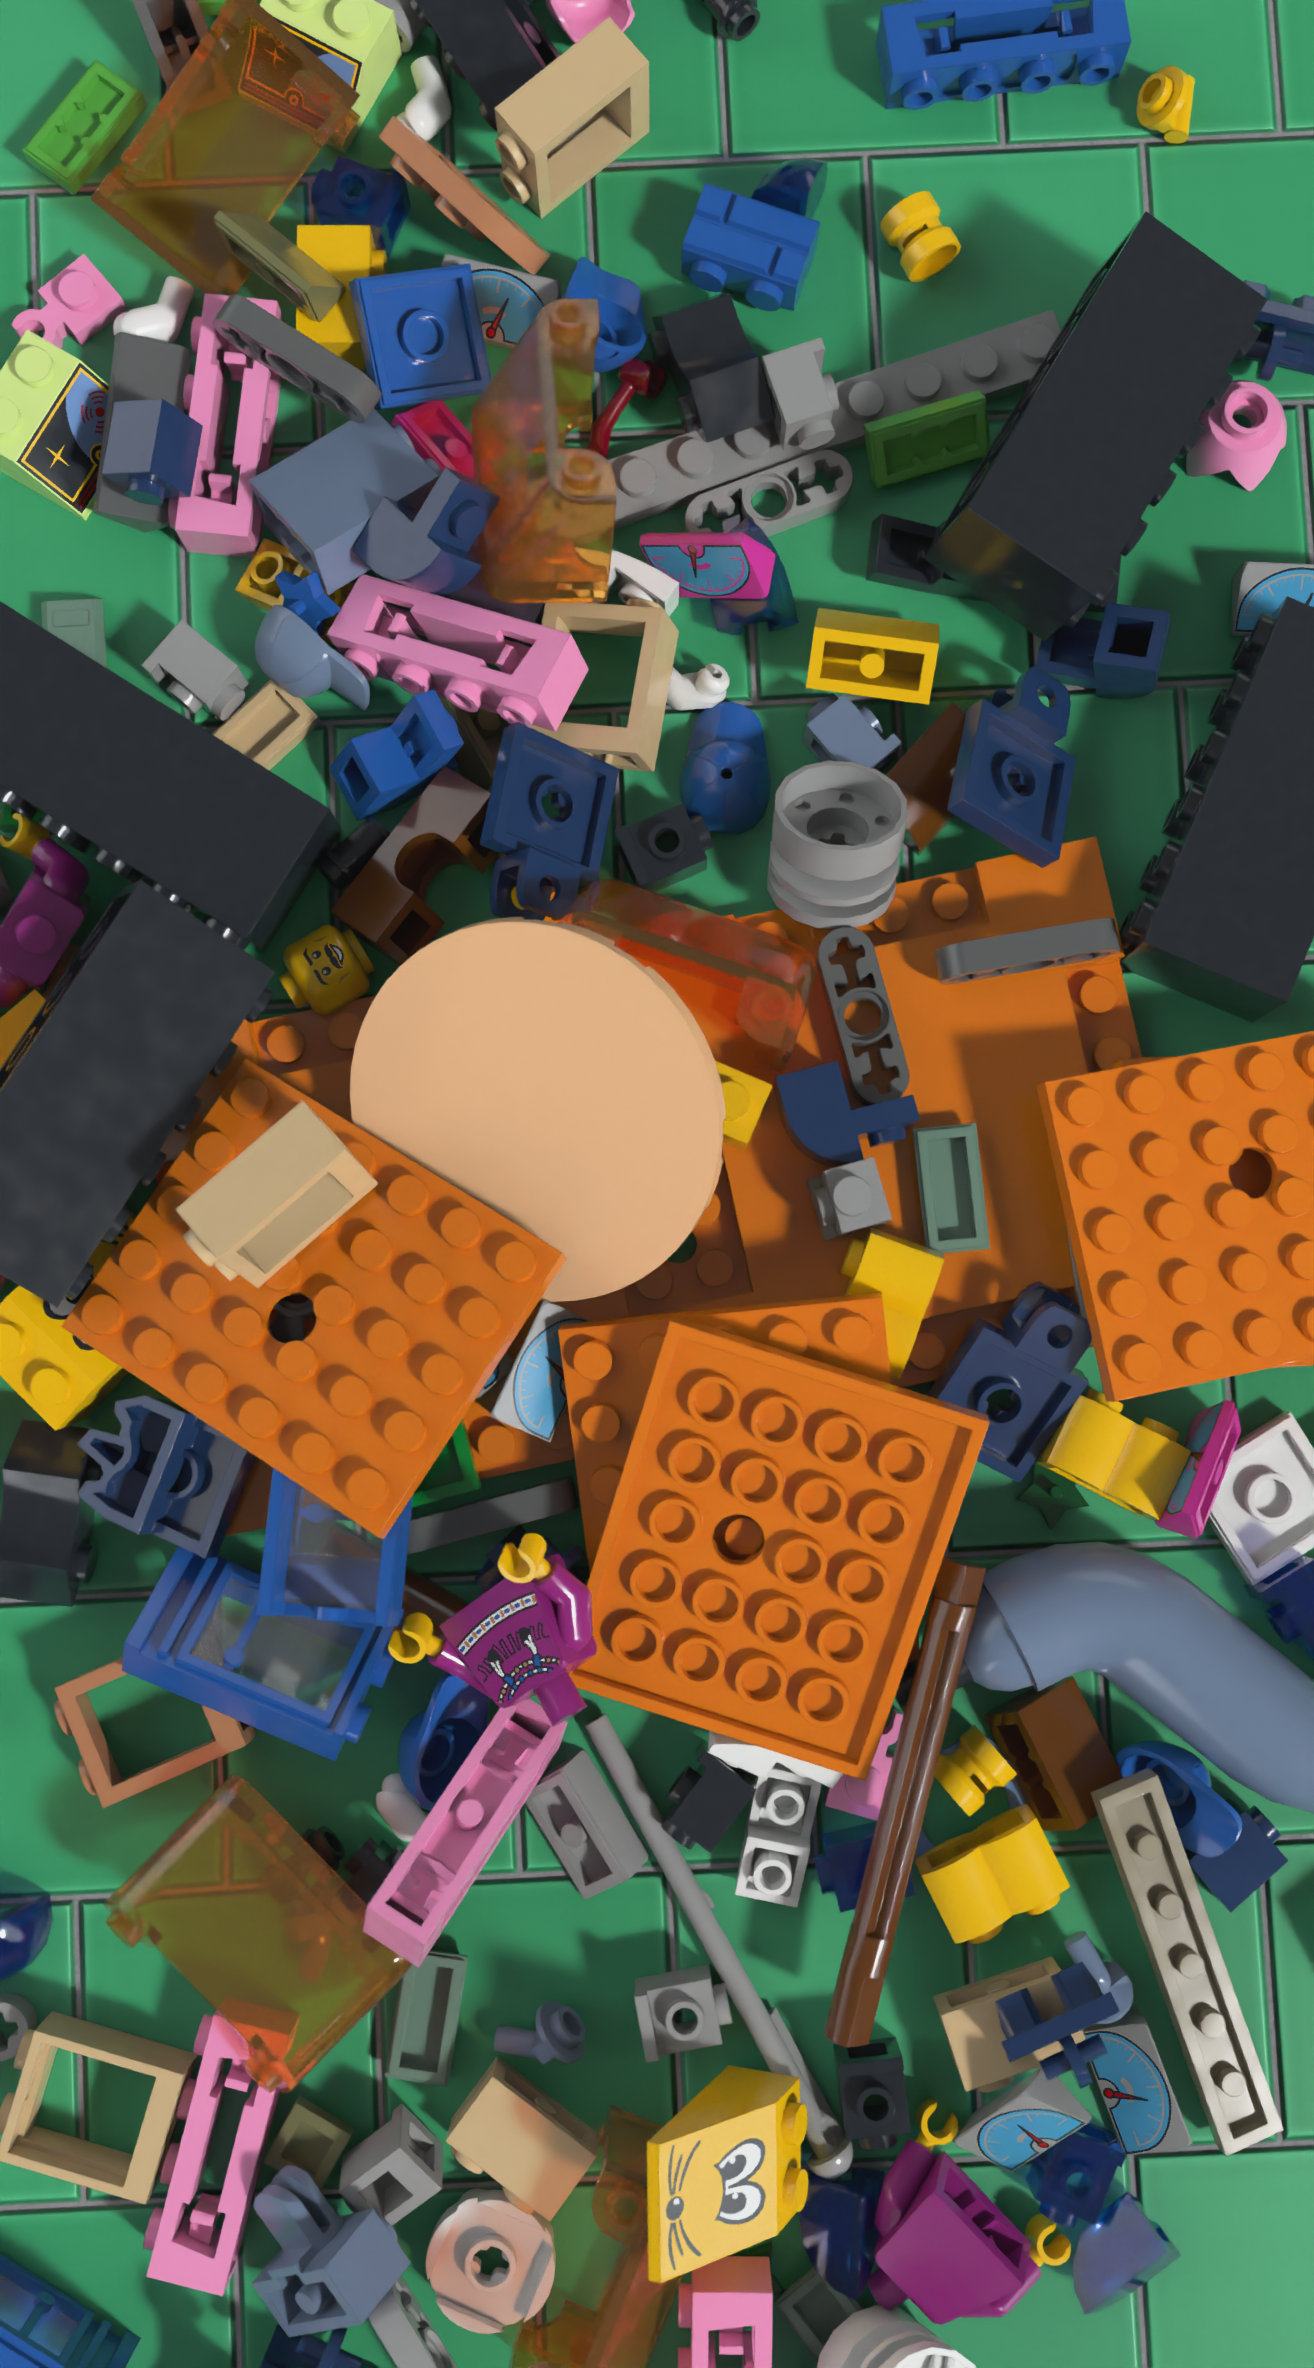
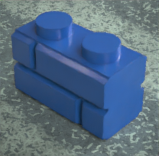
M706 183L683 241L681 273L689 275L691 282L703 290L719 292L724 287L744 294L750 304L761 310L776 311L779 307L794 311L815 255L820 222Z

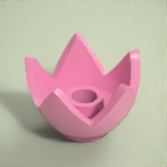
M1232 380L1218 403L1211 410L1205 407L1198 420L1205 425V428L1197 442L1187 453L1186 472L1190 477H1198L1229 470L1239 484L1247 491L1251 492L1269 473L1279 451L1286 446L1287 422L1283 407L1276 396L1265 386L1253 381ZM1237 414L1246 416L1251 422V428L1238 425L1234 421L1233 416Z

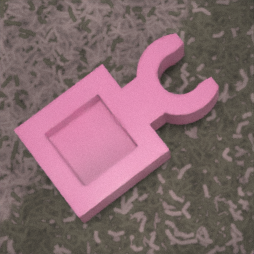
M83 254L38 290L46 306L41 310L28 309L21 312L12 322V327L20 338H22L27 329L33 333L43 331L45 332L43 339L62 349L63 339L71 333L82 346L115 320L118 315L125 312L127 307L122 297L87 256Z
M893 1710L891 1722L883 1730L866 1781L843 1774L833 1788L827 1786L823 1799L825 1806L875 1821L878 1820L893 1760V1755L886 1752L888 1746L895 1743L898 1739L904 1715L900 1710Z

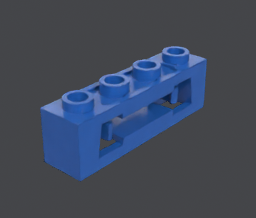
M923 0L882 6L876 48L886 109L905 107L910 110L927 108L935 102L957 99L978 102L994 94L1015 91L1036 94L1046 91L1052 86L1073 83L1094 86L1102 84L1110 78H1117L1120 75L1131 44L1125 1L1090 0L1088 7L1051 12L1053 4L1083 0ZM954 18L953 26L918 30L916 23Z

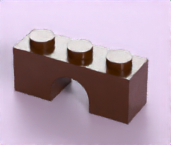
M443 766L334 904L330 912L350 928L362 941L397 965H402L417 951L427 946L445 923L425 903L426 891L432 879L441 870L455 864L468 865L484 874L498 856L499 852L480 845L490 792L448 767Z

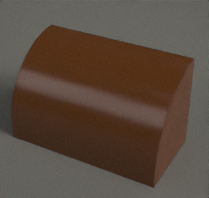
M953 702L885 775L897 783L907 799V823L903 843L918 856L955 816L947 808L966 713Z
M1073 1676L1066 1677L1039 1692H1036L1034 1688L1002 1703L984 1715L1005 1760L1018 1774L1014 1778L1043 1831L1079 1829L1098 1815L1090 1792L1123 1779Z

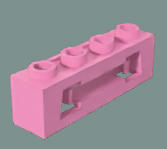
M205 293L202 317L195 316L191 327V347L193 354L197 355L194 375L188 374L186 376L183 391L186 412L189 413V417L203 425L191 497L169 499V524L171 529H175L188 552L253 559L261 545L264 520L249 480L271 468L282 377L256 360L253 363V358L238 350L218 332L213 324V320L229 296ZM247 298L285 322L278 301ZM226 364L231 373L232 381L243 382L232 462L234 468L239 473L238 490L232 481V475L220 474L230 395L224 380Z
M365 574L358 577L327 633L338 652L359 669L369 681L374 680L375 677L395 682L399 687L413 695L434 689L438 696L447 698L452 704L465 711L477 712L480 708L499 714L511 724L519 722L529 728L535 725L555 732L589 670L570 633L428 592H422ZM387 602L408 607L411 610L407 611L388 605ZM415 634L427 637L429 643L420 641ZM503 635L533 645L529 647L504 639ZM486 663L496 665L502 672L488 668Z
M530 1698L505 1709L500 1707L368 1904L363 1932L418 1968L420 1967L558 1752L568 1722L564 1721L553 1726L543 1707Z
M226 1996L213 2016L208 2014L203 2016L193 2049V2054L203 2056L197 2080L187 2079L177 2110L176 2118L186 2121L181 2144L171 2143L160 2176V2183L169 2185L164 2208H154L143 2242L144 2249L153 2251L146 2277L223 2296L236 2268L300 2014ZM226 2058L233 2059L231 2069L227 2076L222 2075ZM257 2062H264L259 2084H255L250 2097L244 2104L221 2197L202 2193L196 2207L192 2210L191 2217L186 2216L188 2206L205 2174L226 2088L247 2092L253 2078L256 2076ZM220 2212L226 2214L222 2230L215 2228Z
M726 2256L692 2270L691 2284H679L678 2327L691 2328V2347H678V2368H716L714 2330H718L719 2355H742V2368H772L773 2292L769 2257ZM751 2326V2331H743V2327Z

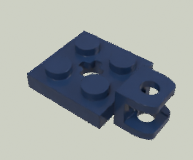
M1031 667L1020 675L1016 683L1014 697L1006 693L1005 689L1000 688L989 695L986 700L983 698L967 709L947 810L1039 867L1044 868L1060 857L1076 758L1053 744L1065 737L1067 733L1071 708L1069 691L1063 684L1039 668ZM1038 690H1041L1047 696L1049 707L1040 701ZM1007 774L1010 775L1011 785L1009 784Z
M519 722L504 727L480 840V845L506 855L496 859L489 894L490 909L493 915L499 918L524 917V919L543 921L545 916L557 921L566 918L571 913L576 901L578 887L585 888L597 884L619 769ZM548 792L552 794L551 804L559 809V816L549 818L543 810L542 797L546 796ZM514 887H516L518 903L524 908L523 910L518 909L512 902L511 893ZM555 892L553 899L550 901L551 893Z
M1042 1282L1032 1283L1021 1292L1000 1323L1003 1329L978 1317L927 1394V1396L987 1414L990 1423L977 1461L1019 1483L1089 1383L1084 1373L1075 1368L1092 1339L1088 1320L1078 1315L1079 1307L1072 1298ZM999 1389H1008L1007 1393L1013 1400L1012 1404L1008 1408L998 1405L992 1412L987 1411L989 1404L986 1400L987 1397Z

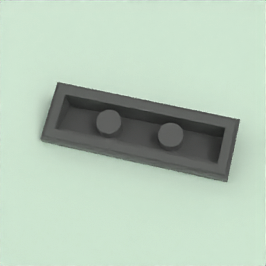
M123 332L115 335L93 513L144 533L169 525L168 507L170 498H164L161 505H148L134 501L126 496V489L102 475L114 402L163 398L184 412V382L189 374L191 350L177 344Z

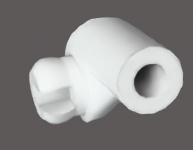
M432 55L420 57L412 63L410 68L418 93L406 105L405 112L400 113L396 117L426 141L432 139L450 119L452 112L451 100L439 60Z
M167 277L157 304L131 309L126 313L118 315L113 325L114 335L123 332L168 343L174 342L178 338L195 292L194 288L180 278Z
M708 663L705 668L700 669L698 672L680 674L673 667L666 703L679 711L712 708L721 703L726 697V689L730 682L729 675L723 667Z
M394 1773L385 1777L382 1782V1792L376 1795L377 1811L399 1839L411 1842L429 1815V1812L422 1811L420 1806L413 1800L401 1781L400 1774Z

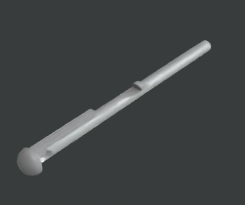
M606 1713L597 1716L584 1726L722 1982L725 1983L730 1997L772 2073L800 2077V2103L805 2104L808 2114L805 2136L814 2150V2153L807 2161L808 2167L822 2178L832 2179L843 2175L849 2169L853 2160L852 2141L846 2140L839 2123L776 2007L768 2010L765 2008L734 1948L711 1910L715 1908L711 1897L699 1886L676 1841L661 1827L664 1819Z

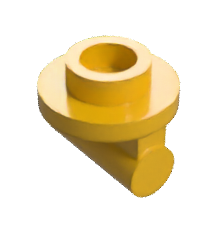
M1174 65L1166 66L1152 74L1144 82L1138 95L1137 118L1140 124L1149 130H1158L1163 133L1164 139L1168 143L1180 144L1185 142L1189 135L1195 79Z

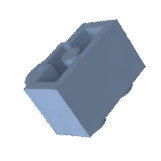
M286 2165L273 2177L271 2184L267 2185L255 2197L254 2209L282 2249L251 2284L288 2337L363 2324L411 2264L397 2243V2234L387 2220L379 2216L374 2209L341 2216L337 2209H332L309 2174L301 2168Z

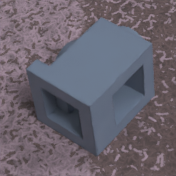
M835 693L824 697L808 712L806 718L809 720V723L806 725L802 741L819 763L824 761L855 762L878 771L883 770L895 760L902 743L894 733L884 741L880 736L883 733V729L879 721L865 705L859 704L855 707L845 694L838 698Z

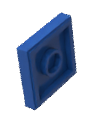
M470 264L355 278L349 282L367 376L376 384L381 392V398L374 407L376 411L482 395L494 391Z

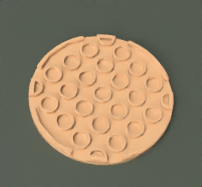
M524 917L491 919L471 924L435 940L417 951L400 965L384 983L372 1001L361 1024L354 1048L350 1075V1102L353 1124L563 1252L567 1259L539 1301H544V1299L550 1302L577 1301L599 1297L620 1290L642 1279L658 1268L681 1246L708 1207L717 1186L724 1160L721 1155L723 1120L726 1118L722 1084L715 1059L698 1023L675 990L652 967H644L632 956L614 946L613 940L592 930L567 922L559 924L542 920L524 919Z

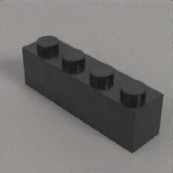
M409 0L411 8L418 18L435 30L446 47L444 56L447 63L460 78L469 82L481 100L479 110L482 116L496 131L497 124L494 108L560 56L524 0Z

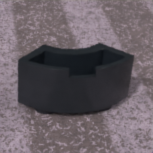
M730 293L718 294L652 317L656 331L648 334L651 352L655 363L659 365L660 369L669 368L679 394L675 397L676 406L686 433L696 430L699 436L708 443L776 419L760 357L753 351L746 339Z
M22 1419L2 1469L4 1492L0 1519V1597L73 1607L80 1583H89L91 1581L97 1558L96 1546L89 1545L95 1510L77 1495L86 1481L100 1480L103 1475L101 1465L77 1445L90 1429L67 1426L55 1431L48 1423Z

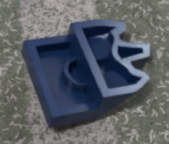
M147 1395L115 1401L114 1413L122 1425L120 1434L91 1428L77 1443L81 1449L101 1465L103 1471L100 1480L86 1481L77 1495L103 1518L137 1534L152 1533L205 1559L217 1557L256 1456L176 1403Z

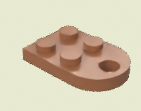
M393 116L378 136L396 153L389 163L415 187H421L435 199L434 205L461 229L465 228L480 242H483L488 237L532 275H536L549 258V253L437 148Z

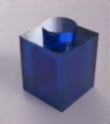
M877 1821L821 1834L825 1853L813 1856L822 1895L834 1893L840 1912L856 1909ZM911 1872L904 1898L916 1895Z

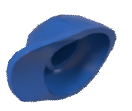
M580 257L576 263L562 298L559 312V328L562 343L571 361L578 368L597 373L616 369L636 357L643 349L647 339L639 287L629 279L602 270L585 257Z
M722 702L712 708L705 709L695 721L680 775V798L688 816L691 817L699 813L709 832L721 834L736 833L739 835L753 829L764 817L770 798L771 778L763 728L759 718L749 708L741 704ZM728 771L732 774V777L724 779L721 774Z
M448 1672L443 1674L438 1680L427 1710L415 1715L404 1727L398 1745V1767L401 1781L413 1800L420 1807L430 1811L486 1730L488 1721V1696Z
M1150 1740L1130 1744L1117 1753L1115 1756L1117 1758L1116 1764L1123 1778L1146 1768L1151 1769L1159 1776L1185 1849L1204 1857L1212 1858L1222 1855L1239 1839L1242 1832V1820L1239 1814L1211 1789L1209 1772L1203 1762L1192 1752L1168 1742Z

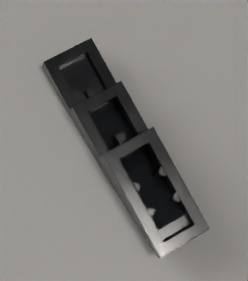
M880 514L872 521L866 580L926 593L987 602L923 558L945 521L938 527L886 514ZM1119 554L1117 560L1111 568L1117 573H1119V576L1122 556L1121 554ZM1119 576L1103 601L1096 607L1090 603L1085 612L1104 613L1107 602L1117 604Z

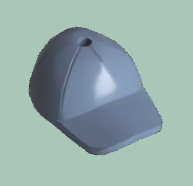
M273 605L264 617L255 640L256 661L264 674L291 696L311 698L332 688L365 711L369 706L370 687L364 674L345 657L332 649L295 613L281 605Z

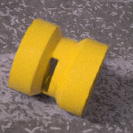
M920 191L904 198L886 213L880 223V230L891 247L898 248L901 252L900 265L911 282H920L936 275L956 258L961 249V244L950 227L942 226L939 220L941 210L930 191Z
M974 1724L960 1736V1746L951 1754L939 1755L934 1777L963 1811L971 1817L984 1805L985 1794L994 1786L1004 1787L1018 1774Z

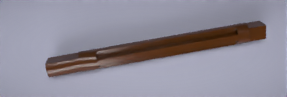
M943 1557L937 1574L868 1861L824 2030L825 2036L830 2041L846 2048L869 2044L952 1701L984 1580L985 1567L960 1558Z

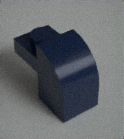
M445 467L420 510L383 496L352 550L373 571L384 578L435 595L453 593L468 584L481 569L482 565L468 551L484 529L488 518L501 498L487 485Z
M1107 602L1102 621L1080 618L1073 628L1069 629L1063 624L1047 640L1043 641L1041 639L1035 667L1062 684L1095 688L1096 695L1099 698L1133 699L1152 693L1157 685L1170 629V611Z
M838 1061L776 1076L772 1084L781 1120L788 1137L805 1156L826 1166L839 1167L864 1160L859 1142L860 1139L868 1138L870 1148L895 1143L906 1139L905 1128L913 1126L920 1119L914 1095L851 1110Z

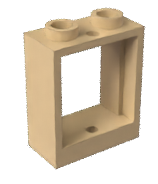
M610 17L605 19L494 108L498 132L495 144L501 155L502 172H500L499 176L505 190L517 204L522 205L526 202L538 217L542 219L649 133V61Z
M580 594L569 596L568 601L546 600L542 626L570 634L572 632L634 636L643 637L627 728L561 722L556 732L532 725L530 728L618 769L654 772L679 630L664 608L653 601L645 599H629L626 601V605L604 604L595 597Z
M302 1100L175 1210L191 1228L183 1235L184 1240L209 1267L214 1264L230 1281L240 1275L259 1288L371 1191L378 1182L334 1132Z
M52 2011L35 2030L27 2029L18 2047L14 2060V2069L22 2071L16 2093L9 2092L0 2108V2134L3 2135L0 2142V2161L146 2205L160 2181L163 2164L178 2122L176 2116L180 2098L187 2079L191 2078L197 2055L189 2051ZM58 2048L156 2077L133 2155L35 2125Z

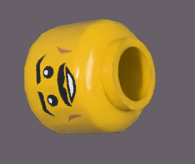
M327 924L289 945L284 950L283 961L288 972L278 978L297 1009L308 1003L315 1013L327 1016L364 995L370 986L367 975L375 971L350 928L341 932L337 927Z

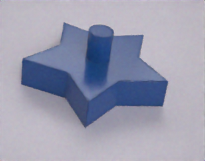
M283 570L275 576L284 598L282 606L295 613L321 636L324 633L325 619L335 615L341 608L323 592L317 570L305 578Z

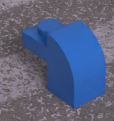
M433 689L414 695L391 726L351 738L331 764L329 770L357 821L367 818L369 815L374 816L394 809L421 795L443 766L455 771L459 765L454 755L463 746L464 742L458 733L457 724L453 716L446 711L436 691Z

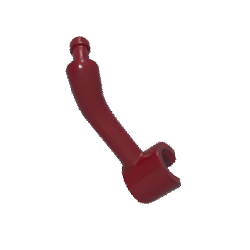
M632 359L623 364L619 373L621 384L593 423L587 451L576 450L573 453L572 459L576 465L583 466L587 464L589 467L607 460L611 433L624 408L635 393L649 400L656 398L663 390L668 375L664 368L660 369L659 365L651 360H644L642 362L638 359Z

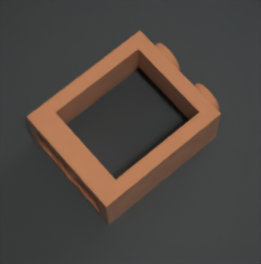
M209 1619L191 1654L223 1668L224 1652ZM123 1656L74 1677L54 1688L58 1700L54 1703L58 1723L67 1736H74L83 1758L78 1763L82 1782L91 1795H98L103 1808L244 1747L258 1735L255 1727L201 1705L215 1737L214 1739L122 1779L87 1691L128 1674L122 1671Z

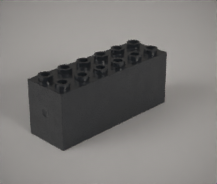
M1145 212L1091 279L923 558L1043 641L1047 640L1063 624L1069 629L1073 628L1083 616L1090 603L1095 607L1098 606L1115 584L1119 573L1111 569L1119 554L1124 557L1127 556L1144 534L1148 523L1141 519L1148 505L1155 507L1173 484L1177 474L1169 468L1176 456L1183 458L1201 436L1205 425L1198 419L1204 408L1206 407L1211 410L1230 386L1233 376L1227 373L1226 370L1232 360L1239 362L1245 356L1259 336L1261 329L1254 322L1268 299L1151 214Z
M1288 596L1272 615L1262 613L1251 635L1245 634L1240 641L1230 664V669L1237 671L1228 690L1223 688L1220 691L1208 716L1207 723L1215 727L1205 745H1198L1186 769L1184 778L1193 782L1188 787L1182 801L1179 799L1175 800L1162 827L1161 833L1170 838L1163 846L1159 856L1153 855L1141 877L1138 889L1147 892L1146 896L1140 902L1136 912L1129 911L1119 930L1125 955L1119 960L1121 968L1249 1022H1254L1288 1002L1314 938V607Z
M0 601V801L31 821L39 811L43 814L38 821L39 825L83 854L87 852L92 844L98 848L92 858L126 881L134 884L146 878L152 882L150 887L194 916L195 912L199 911L207 916L203 923L244 951L250 943L265 952L316 872V863L323 858L322 851L326 847L328 849L331 848L342 830L330 808Z
M142 880L117 892L0 1067V1274L57 1308L65 1296L73 1300L82 1291L94 1269V1266L87 1261L101 1240L110 1243L121 1231L130 1215V1209L126 1208L124 1204L137 1184L147 1187L158 1174L166 1159V1154L160 1151L161 1147L173 1129L182 1132L190 1124L202 1103V1099L197 1097L196 1093L209 1074L218 1077L224 1071L237 1050V1045L231 1039L244 1019L252 1023L258 1018L273 993L266 985L275 971Z

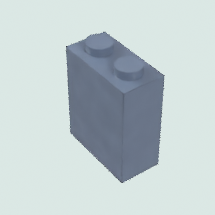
M373 408L364 423L348 421L249 481L265 525L309 574L317 570L322 588L329 595L371 569L352 549L383 496L420 510L440 477L442 470L433 459L428 458L424 461L415 452L409 436L400 425L395 424L391 427Z

